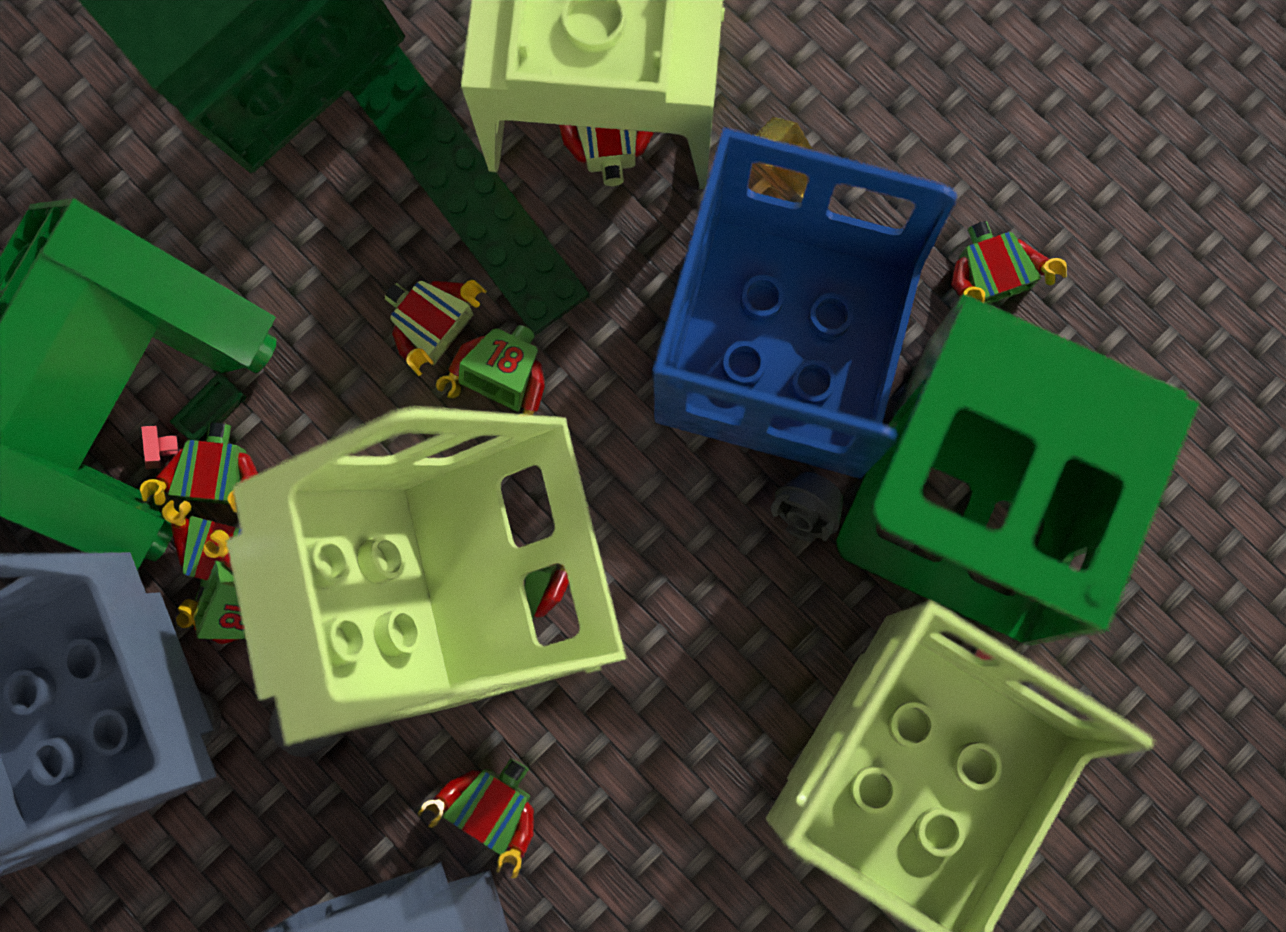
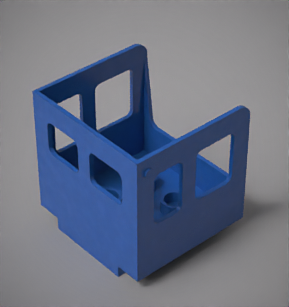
M723 128L654 368L655 423L861 479L896 440L897 432L882 425L920 274L955 206L956 192L950 187L937 182ZM761 162L806 175L808 182L803 200L801 202H790L750 190L748 186L752 163ZM838 184H846L901 198L915 204L904 227L900 229L847 217L828 210L834 188Z

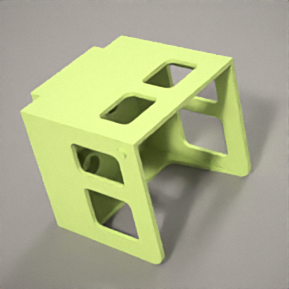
M472 0L461 87L489 172H497L499 169L505 120L682 135L688 139L699 181V189H706L721 22H724L725 8L722 7L723 0Z
M424 408L403 410L384 416L233 486L242 534L227 539V545L258 699L263 700L276 697L285 745L461 706L581 671L586 673L601 670L602 665L626 659L565 418ZM402 432L443 433L391 456H347ZM498 435L496 438L450 457L427 458L477 436ZM537 465L542 471L555 523V530L548 538L518 547L512 538L501 492V482L511 474ZM560 563L567 572L580 629L574 638L543 646L536 637L524 588V579L531 572Z
M930 601L886 616L865 653L859 656L786 778L788 782L771 808L766 820L782 840L796 850L795 854L808 863L810 861L815 862L921 932H992L1084 766L1093 758L1150 750L1154 741L1141 730L965 623L951 612ZM949 631L994 659H981L941 635L940 632ZM1017 681H1029L1040 686L1095 721L1081 720L1072 716Z

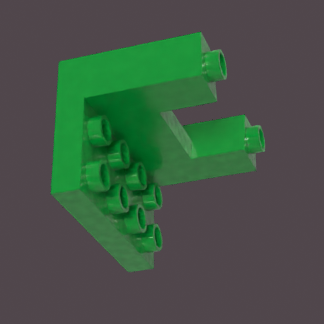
M74 198L30 204L0 255V516L85 553L130 552L137 570L144 558L152 562L158 560L167 549L173 534L171 523L163 519L153 496H149L146 501H143L140 490L82 464V461L152 337L216 372L225 373L245 368L253 373H258L268 363L276 347V338L268 333L276 317Z

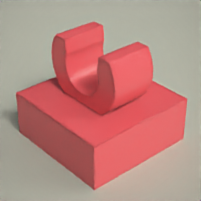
M157 426L141 427L146 469L161 468L160 456H173L177 454V437L165 436L158 438Z

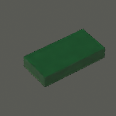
M218 372L169 422L188 440L204 441L208 435L209 423H222L247 397L222 373Z

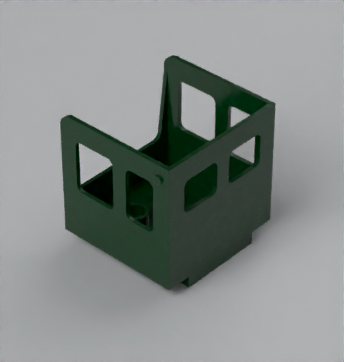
M78 0L150 86L176 107L190 125L250 174L258 170L351 88L356 80L367 71H370L379 61L401 44L406 37L383 0Z

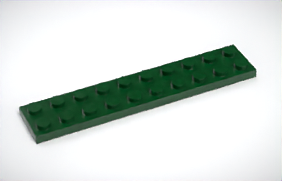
M399 46L353 83L354 85L348 91L525 325L533 332L534 336L590 297L588 291L496 172H489L482 153Z

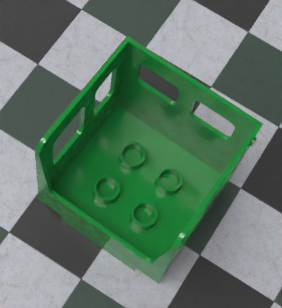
M962 294L929 339L922 357L910 373L887 424V427L897 432L895 443L865 474L836 539L837 551L846 562L1026 646L1105 632L1108 630L1199 402L1188 398V393L966 294ZM930 467L969 486L971 496L962 517L939 508L923 498L921 488ZM1004 501L1012 504L1000 530L990 531L985 529L998 502ZM1040 520H1042L1043 529L1034 548L1032 539ZM877 522L887 532L943 557L942 561L932 562L882 539L876 532ZM1086 553L1079 571L1069 567L1071 561L1076 556ZM968 569L1011 588L1016 593L1012 596H1006L977 583L969 577Z

